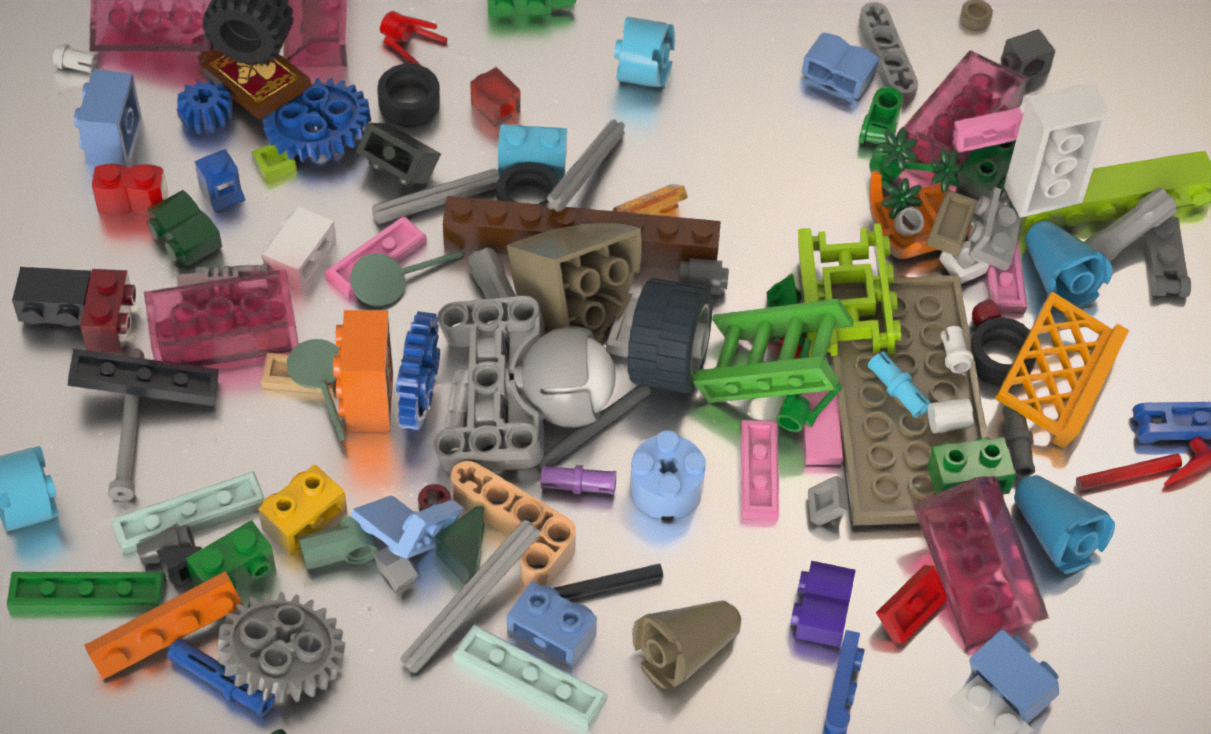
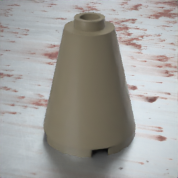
M725 600L646 614L635 621L632 629L635 651L641 649L646 659L640 664L651 680L660 687L668 689L672 686H680L739 634L741 615L734 605Z

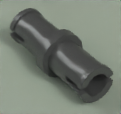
M1004 406L1003 415L1007 432L1004 439L1007 448L1010 450L1016 477L1031 476L1036 472L1031 445L1034 443L1033 434L1028 430L1026 417L1010 407Z

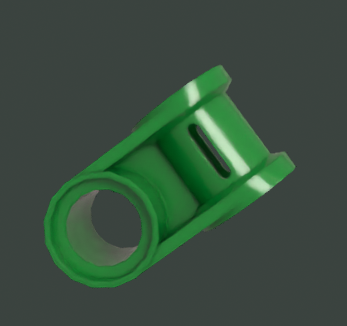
M886 86L876 90L868 114L864 118L858 143L889 144L884 135L885 130L891 131L896 136L903 103V96L898 89Z

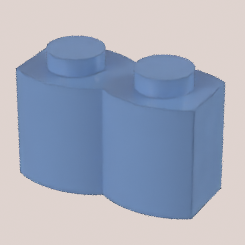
M822 32L804 57L802 73L817 83L830 85L844 95L851 98H860L876 74L879 58L869 49L849 45L838 35Z

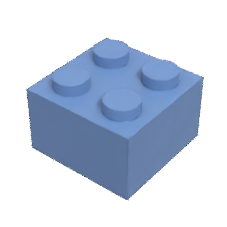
M93 69L89 83L85 82L83 85L81 108H76L74 113V126L79 128L80 149L85 152L87 164L102 165L113 163L128 166L142 120L133 73Z

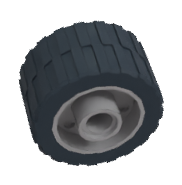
M651 278L646 281L637 300L628 342L627 370L632 383L683 393H691L696 387L693 383L696 370L703 369L711 333L713 303L709 288Z

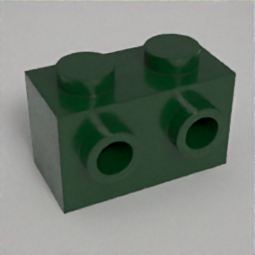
M1016 140L974 149L962 165V171L958 172L957 188L979 200L982 195L987 196L994 187L1001 189L1000 198L1002 199L1007 194L1004 185Z

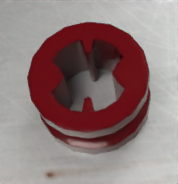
M431 484L422 488L418 495L419 511L428 509L433 505L431 503L429 506L430 499L436 498L437 502L441 500V503L451 500L448 489L439 484Z

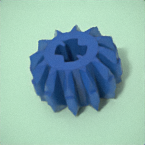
M197 79L194 86L185 85L184 92L178 93L177 115L187 130L195 129L199 135L204 130H209L213 134L216 127L225 129L226 121L232 120L233 100L223 83L215 85L212 79L206 83H201Z

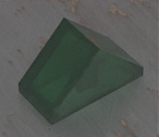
M484 506L474 507L435 535L436 555L464 585L480 569L485 528Z

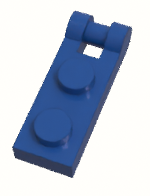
M1211 401L1143 402L1136 404L1132 408L1133 418L1139 424V427L1136 429L1137 438L1142 444H1151L1157 440H1190L1196 437L1211 439ZM1153 419H1162V423H1153Z
M845 629L823 734H847L850 714L845 709V704L853 706L858 682L850 680L853 670L860 672L865 649L858 647L860 632Z

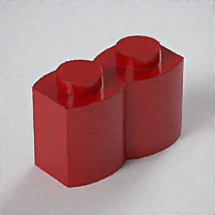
M110 163L98 165L94 168L91 186L97 210L100 213L116 216L133 212L137 215L149 216L147 209L169 196L164 169L159 166L141 164L127 167L121 164Z

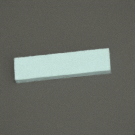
M253 471L112 518L111 521L124 556L137 551V543L143 542L176 523L179 526L188 524L191 531L195 532L257 511L265 497Z
M474 624L453 654L456 662L587 731L607 701V693Z

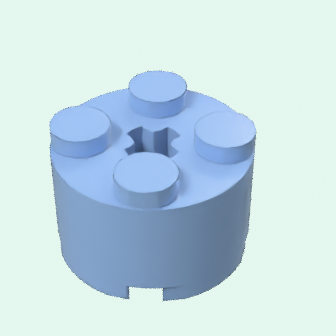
M668 430L662 431L657 436L641 443L633 454L630 476L631 496L637 508L655 519H662V516H674V519H679L693 512L701 501L705 478L706 460L700 449L688 439Z

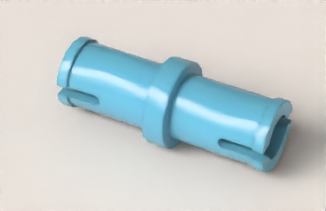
M882 351L880 354L878 353L870 360L868 368L887 386V393L891 397H897L912 413L914 418H918L919 415L922 416L928 411V405L932 402L912 383L913 377L908 372L903 373L885 351Z

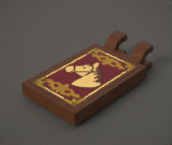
M204 36L193 41V46L201 53L197 56V60L200 63L202 74L209 80L212 79L215 85L223 83L226 91L230 92L232 99L258 120L298 97L307 88L312 86L310 77L280 54L273 61L269 60L267 64L261 65L258 62L256 65H249L247 62L241 64L235 62V59L223 56V52L220 50H215L211 42Z

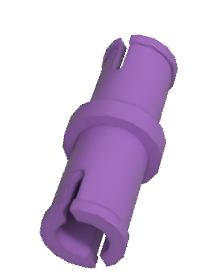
M543 465L540 484L541 489L573 490V494L581 495L582 491L614 495L617 476L616 471L588 470L584 469L583 465H576L575 468Z

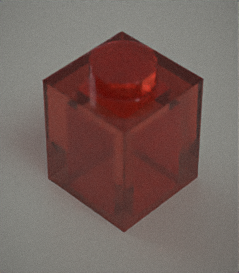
M497 67L486 73L479 74L474 80L470 81L471 104L494 127L521 112V90Z

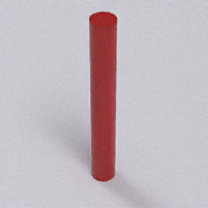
M1179 453L1078 476L1076 477V486L1079 491L1180 468L1183 462Z

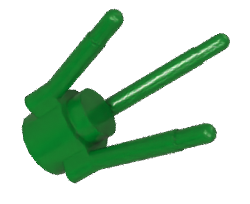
M805 339L799 359L808 357L812 343L811 339ZM837 384L836 390L828 392L812 411L809 408L810 402L805 397L798 394L786 395L775 418L776 422L782 428L791 432H800L804 424L812 427L817 416L842 389V386Z

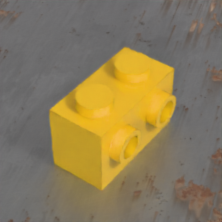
M314 464L308 470L296 474L290 481V484L277 494L269 495L258 508L261 527L292 555L300 549L299 536L322 531L347 511L345 491Z

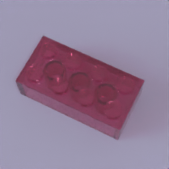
M969 50L903 126L907 133L906 140L918 139V143L909 149L918 157V160L915 162L932 164V161L941 162L940 152L942 148L946 149L950 155L954 151L952 142L955 140L953 133L956 130L954 127L956 121L1019 108L1022 105L1027 77ZM973 150L959 152L956 163L963 165Z
M286 269L144 292L151 350L154 360L207 366L267 356V352L287 353L291 352L299 344Z

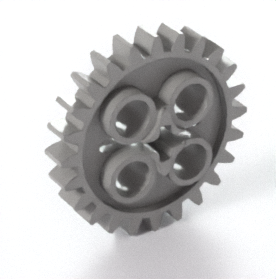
M283 592L279 593L277 600H272L267 593H264L263 602L261 603L250 597L248 608L237 604L235 614L227 613L225 624L220 626L217 651L220 652L218 662L219 664L226 665L225 676L236 675L234 683L236 687L245 683L249 684L248 695L255 693L259 689L263 691V700L266 701L271 693L277 694L279 703H283L285 694H291L293 699L298 702L302 691L310 697H314L316 686L326 690L329 679L336 680L338 669L342 668L345 642L342 641L343 630L335 629L337 619H325L327 612L325 607L317 611L313 610L314 600L312 599L304 605L300 604V597L297 594L291 601H286Z

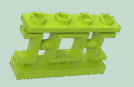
M881 223L874 224V231H867V227L860 228V242L827 244L825 231H818V236H812L811 228L797 229L804 303L833 299L832 284L865 282L867 298L840 300L854 320L853 327L833 329L827 353H830L831 356H838L837 341L872 339L873 353H880V348H887V355L895 354V341H901L900 320H893L892 312H897L896 291H889V284H894L892 263H886L885 256H890L889 235L882 236ZM869 246H874L877 276L872 275L871 263L853 265L852 260L869 259ZM814 251H820L821 263L839 262V266L822 267V280L816 279ZM876 302H881L885 333L879 332L878 320L859 321V316L876 315ZM817 331L807 332V338L812 341L809 357L812 353Z

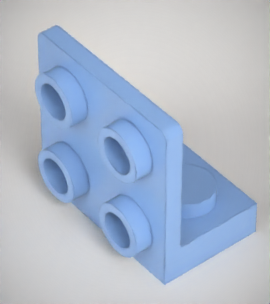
M388 496L354 508L350 516L360 523V527L365 532L377 536L386 543L392 553L408 559L445 544L464 508L452 499L438 505L434 504L428 509L414 512L394 496Z

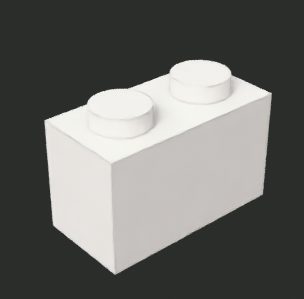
M298 206L290 217L288 216L283 220L280 231L273 241H268L263 248L261 257L264 264L268 265V274L266 276L302 291L336 244L334 221Z

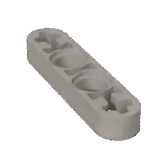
M867 3L861 9L859 26L869 50L879 58L877 70L884 87L888 86L898 89L903 96L902 104L910 103L916 97L918 79L889 10L881 3ZM875 20H879L878 26L875 27ZM879 37L888 38L891 41V43L883 45L878 43L875 39ZM894 60L899 62L901 66L891 68L885 62ZM899 79H901L902 86H898Z

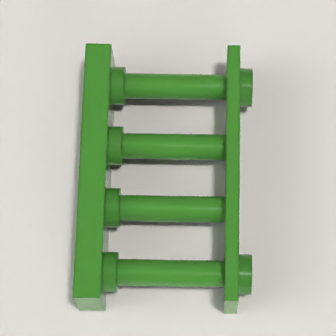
M840 299L715 314L712 321L725 337L721 353L715 368L696 370L693 383L708 403L836 390L839 378L825 357L833 329L853 327L854 320ZM817 331L811 356L794 359L801 333ZM786 335L779 360L762 363L769 338ZM754 339L747 364L731 366L739 340Z

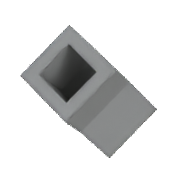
M388 546L374 554L379 572L388 580L395 592L416 580L418 574L410 561L392 553Z

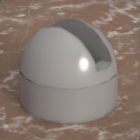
M913 207L901 210L894 219V228L902 236H913L920 232L924 226L923 215L918 209Z

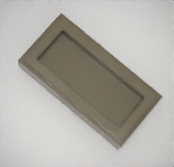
M947 190L926 245L959 256L978 200Z

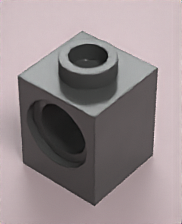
M1036 29L1006 39L1003 54L1001 55V65L1004 71L1009 73L1016 83H1020L1049 73L1056 50L1042 31Z

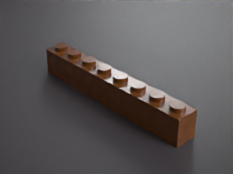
M447 196L442 224L444 248L480 251L487 247L494 249L496 253L508 254V244L553 229L592 223L625 224L641 228L642 255L640 266L680 270L681 261H689L690 258L717 260L721 221L565 207L562 211L557 212L554 208L550 210L547 205Z

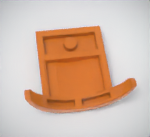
M873 171L869 185L871 216L874 224L881 223L882 236L889 235L890 253L898 259H906L939 250L926 244L945 193L941 192V183L922 188L919 194L915 196V198L922 201V205L913 208L918 209L923 215L924 226L920 232L913 236H902L894 228V219L889 218L892 207H883L881 205L883 200L890 197L883 198L882 176L879 171ZM970 225L964 242L970 241L968 240V235L972 225Z

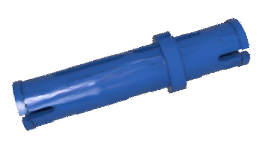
M178 638L171 645L167 654L169 660L176 662L197 677L224 692L223 696L231 702L237 700L261 717L265 716L275 702L274 694L271 693L266 701L262 698L263 691L259 689L255 693L248 695L249 684L245 683L238 686V688L233 685L236 675L225 676V665L219 664L215 658L189 644L183 638Z

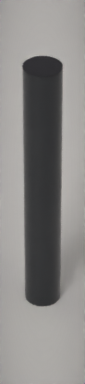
M658 563L554 587V589L561 597L569 600L660 579L664 575L662 566Z

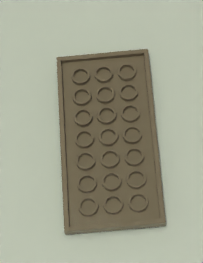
M959 275L894 277V284H889V291H896L897 312H892L893 320H900L901 341H895V354H888V357L903 373L908 372L913 377L912 383L932 403L968 398L973 409L974 424L972 428L933 433L928 421V411L922 416L919 415L918 418H914L912 413L897 397H891L887 393V386L868 368L870 360L878 354L873 353L872 339L837 341L838 356L830 355L831 368H833V371L839 378L837 384L842 386V389L837 394L853 525L963 522L964 519L1001 515L999 495L938 504L927 468L933 446H938L945 442H954L955 444L971 442L978 438L988 437L975 360L971 350V338ZM865 282L831 285L833 299L867 298ZM876 302V315L859 316V321L878 320L879 332L885 333L881 302ZM951 326H958L963 329L967 350L973 355L971 368L963 373H953L945 365L947 355L940 334L945 330L949 338L947 328ZM880 348V353L882 351L887 353V348Z

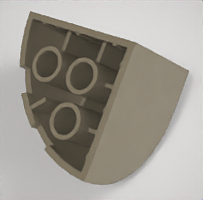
M617 223L581 224L549 230L507 245L516 295L530 296L537 301L545 321V334L554 329L567 326L583 327L592 331L597 342L603 340L605 337L603 333L614 319L619 320L632 297L629 290L634 272L639 273L641 263V228Z

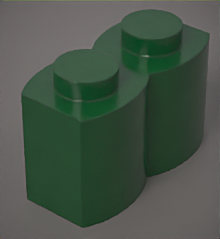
M184 190L147 209L150 219L147 221L149 231L155 239L161 238L165 242V247L173 260L179 259L184 265L189 266L222 247L218 228Z

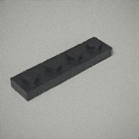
M73 349L67 386L214 406L219 369Z

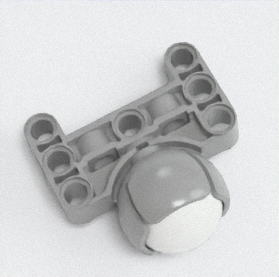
M530 296L451 302L444 305L438 312V323L446 341L453 347H469L467 427L444 429L437 433L433 440V450L445 471L451 474L453 467L463 461H473L489 471L532 468L538 465L544 457V425L542 422L544 419L552 424L570 428L583 427L598 421L601 409L607 404L614 391L616 373L611 356L594 339L591 330L583 327L567 326L554 329L545 334L546 326L537 301ZM526 317H531L528 320L522 321ZM493 381L495 382V383H494L493 385H491V386H487V387L485 386V385L488 384L489 382H493ZM523 443H531L526 448H519ZM495 445L491 450L483 451L487 446ZM459 448L456 452L447 454L450 450Z

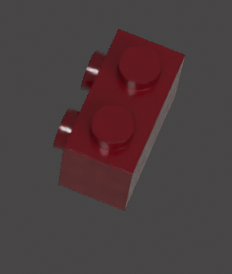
M92 269L80 324L87 351L123 352L125 336L130 333L131 306H134L136 302V286L131 285L127 270Z

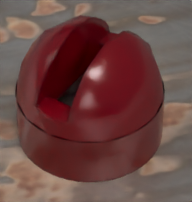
M991 299L978 303L972 310V321L977 327L986 320L1001 317L997 305Z

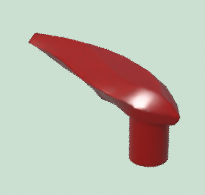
M1196 437L1189 443V446L1196 455L1186 465L1172 474L1163 483L1164 487L1211 466V449L1201 437Z

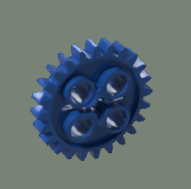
M316 78L314 84L307 88L304 93L262 118L265 136L269 140L270 145H276L279 155L287 151L288 159L290 160L299 155L301 162H304L308 156H313L314 161L318 162L320 155L324 154L328 159H331L332 152L334 151L343 155V147L355 148L354 139L361 140L368 122L372 121L368 99L364 98L363 91H357L354 84L346 87L345 80L335 85L333 78H329L325 84H321L320 78Z
M417 311L413 322H411L410 331L406 334L403 358L401 360L402 364L399 367L396 385L397 394L400 395L398 418H400L399 425H401V428L420 430L421 425L423 426L424 418H426L427 410L431 407L434 384L436 382L435 377L438 375L440 363V348L437 347L439 324H437L438 317H436L437 314Z

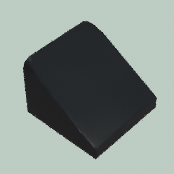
M201 546L166 548L156 551L160 567L174 588H178L191 580L186 558L201 550Z

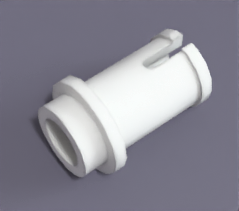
M69 44L58 45L54 51L53 63L58 65L59 69L64 70L67 67L92 74V70L96 69L97 63L93 62V60H98L97 53L72 49Z
M958 326L948 327L949 338L945 330L940 334L947 355L945 365L953 373L966 372L971 368L973 355L967 350L963 329Z

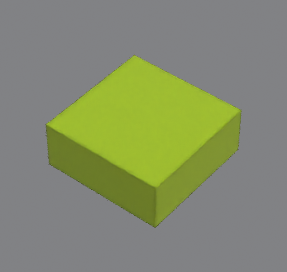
M269 144L251 151L252 160L266 182L297 170L295 160L293 158L291 160L288 159L287 151L279 155L276 145L271 146Z

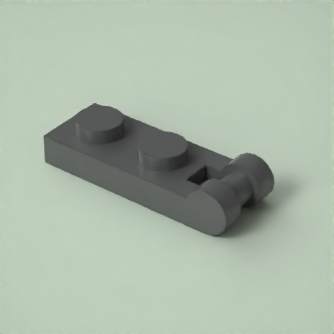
M1170 217L1159 226L1151 228L1144 233L1153 296H1165L1166 293H1176L1177 297H1189L1191 293V278L1188 277L1179 217Z

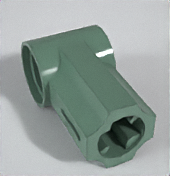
M351 516L342 519L337 524V527L298 537L307 570L343 560L351 564L365 563L375 558L374 554L379 551L375 536L365 532L360 527V523Z

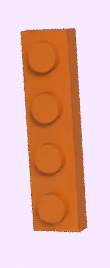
M225 571L84 646L104 680L174 643L178 638H184L226 616L227 613L236 610L237 604L243 605Z

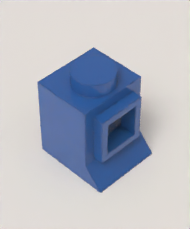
M226 148L194 161L199 187L215 213L246 200L241 189L238 168Z

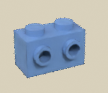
M533 581L529 583L507 614V634L570 669L574 668L596 636L597 616L588 607L580 603L574 604L561 597L554 588L547 585L541 586Z
M1002 628L969 658L971 673L975 676L979 675L1029 724L1060 695L1059 681L1057 680L1059 675L1046 661L1043 660L1040 663L1029 654L1031 652L1030 647L1021 637L1016 634L1011 637Z

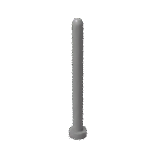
M134 349L130 353V357L144 358V353L141 349ZM125 394L116 478L110 482L108 489L109 497L117 501H129L135 495V485L130 480L140 396Z

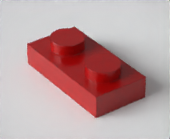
M923 565L876 611V614L891 640L903 644L951 595L935 567Z

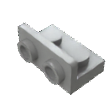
M994 187L987 196L982 195L975 206L974 214L978 216L968 235V240L972 241L969 256L1006 271L1012 264L1022 217H1019L1016 209L999 202L1001 189Z

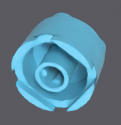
M627 16L623 27V40L618 39L614 48V58L620 59L616 74L617 81L650 87H664L669 78L673 62L669 61L670 50H675L674 26L665 22Z
M40 446L0 456V518L6 531L16 530L59 517L54 497H56L54 483L51 475H45L43 468L46 467Z

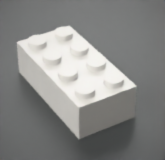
M1093 82L1078 86L1073 85L1048 93H1038L1027 98L1004 185L1020 218L1083 203L1110 116V111Z

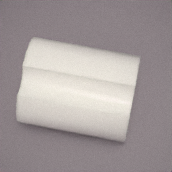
M963 398L929 403L928 421L931 431L933 433L972 428L974 419L970 400Z

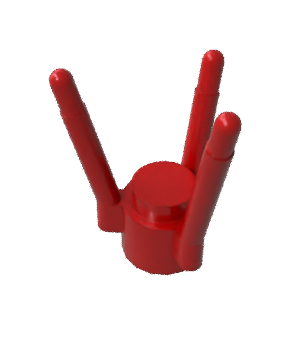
M390 11L385 14L380 24V32L386 36L384 44L394 48L409 64L421 65L398 42L408 41L413 32L442 43H447L448 41L444 36L423 29L435 30L437 29V24L405 16L396 11Z

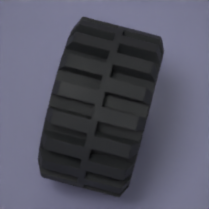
M211 0L202 18L204 20L202 29L206 31L205 37L207 40L213 42L212 46L216 50L223 52V56L235 59V62L241 64L247 62L249 65H256L258 62L263 65L267 64L269 60L273 61L280 53L293 25L292 7L287 5L288 0Z

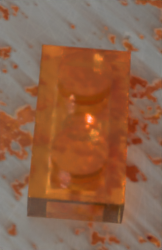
M670 184L612 209L618 212L651 214L658 210L659 213H666L679 207L678 202L688 199L684 185Z

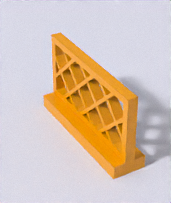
M1051 292L1032 325L995 399L1053 434L1051 442L1064 449L1079 434L1129 330L1118 323L1113 328H1110L1059 295ZM1052 306L1064 313L1067 322L1055 324L1050 312ZM1087 327L1099 334L1097 340L1085 342L1080 328ZM1070 329L1076 344L1064 346L1058 331ZM1049 333L1054 347L1042 349L1037 335ZM1079 351L1084 366L1072 368L1067 353ZM1058 355L1063 370L1050 371L1045 356ZM1036 358L1041 373L1029 375L1024 360ZM1066 377L1071 392L1059 394L1054 378ZM1044 380L1050 396L1037 397L1032 382ZM1023 384L1028 399L1020 400L1010 394L1008 391L1011 385ZM1041 404H1054L1058 414L1056 422L1044 415Z

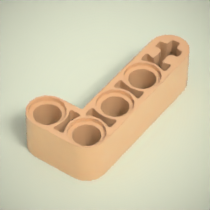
M463 461L453 467L451 471L452 498L464 510L507 536L523 520L531 519L535 521L532 524L539 530L540 536L521 556V580L526 587L531 581L541 586H550L575 554L576 527L574 522L478 463ZM501 501V502H504V503H503V504H500V505H497V504H493L492 502ZM563 538L565 541L556 542L552 539ZM540 564L544 566V568L534 569L530 566Z

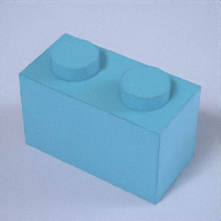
M500 124L498 142V172L500 176L506 169L516 164L527 162L544 165L551 169L559 179L565 176L567 128Z

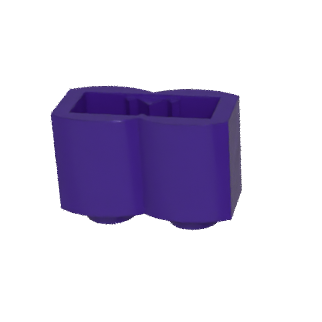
M811 560L809 572L801 570L797 593L804 594L802 603L794 602L790 625L797 626L796 638L841 647L856 569Z

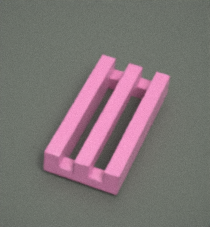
M1016 108L956 121L954 123L956 130L953 133L955 140L952 142L954 150H957L959 153L1015 141L1023 117L1021 109Z

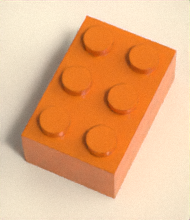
M344 310L343 325H336V347H339L338 355H334L333 375L336 377V397L339 398V417L345 418L347 432L390 433L394 370L388 310Z

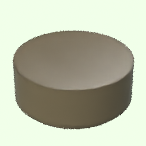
M969 0L962 6L960 20L969 29L982 30L990 25L993 9L983 0Z

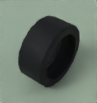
M409 63L396 65L385 71L378 80V106L382 115L390 122L403 126H415L433 118L439 109L440 85L436 75L427 67ZM406 86L418 87L428 93L426 97L413 103H401L390 97L392 92Z
M531 162L516 164L506 169L499 177L496 186L497 200L516 202L509 197V193L520 186L526 185L540 187L549 195L559 183V178L551 169L542 164ZM546 198L538 204L546 205L549 201Z
M1002 317L989 319L980 324L971 339V350L974 355L977 376L992 385L1001 386L1012 364L999 363L992 360L984 353L983 345L989 341L1001 340L1014 344L1020 350L1030 329L1019 321ZM1036 358L1024 360L1029 375L1034 368Z

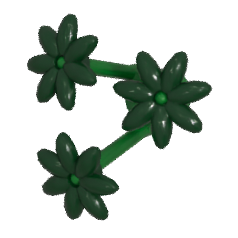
M905 127L899 129L897 136L891 131L885 130L884 135L889 144L878 145L869 162L870 172H880L882 186L892 196L881 202L883 207H892L889 213L890 219H894L905 208L910 206L920 207L922 201L915 198V196L919 194L922 187L921 185H915L909 189V180L904 178L900 184V189L889 183L888 180L896 179L905 169L934 172L935 175L932 178V183L937 184L941 182V192L945 193L950 184L958 186V178L954 173H958L963 169L961 164L956 163L958 159L957 150L952 151L949 155L944 148L940 152L941 162L932 161V164L916 163L915 161L918 160V157L909 149L918 143V139L906 140L907 133Z

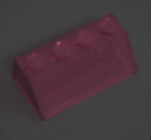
M91 0L89 51L212 52L214 49L212 46L213 42L207 40L205 37L206 31L202 29L204 21L202 18L211 0Z
M288 0L287 5L292 7L294 21L284 42L283 57L295 67H348L351 0Z
M996 476L976 477L913 504L966 648L989 641L1002 628L1010 634L1050 619Z

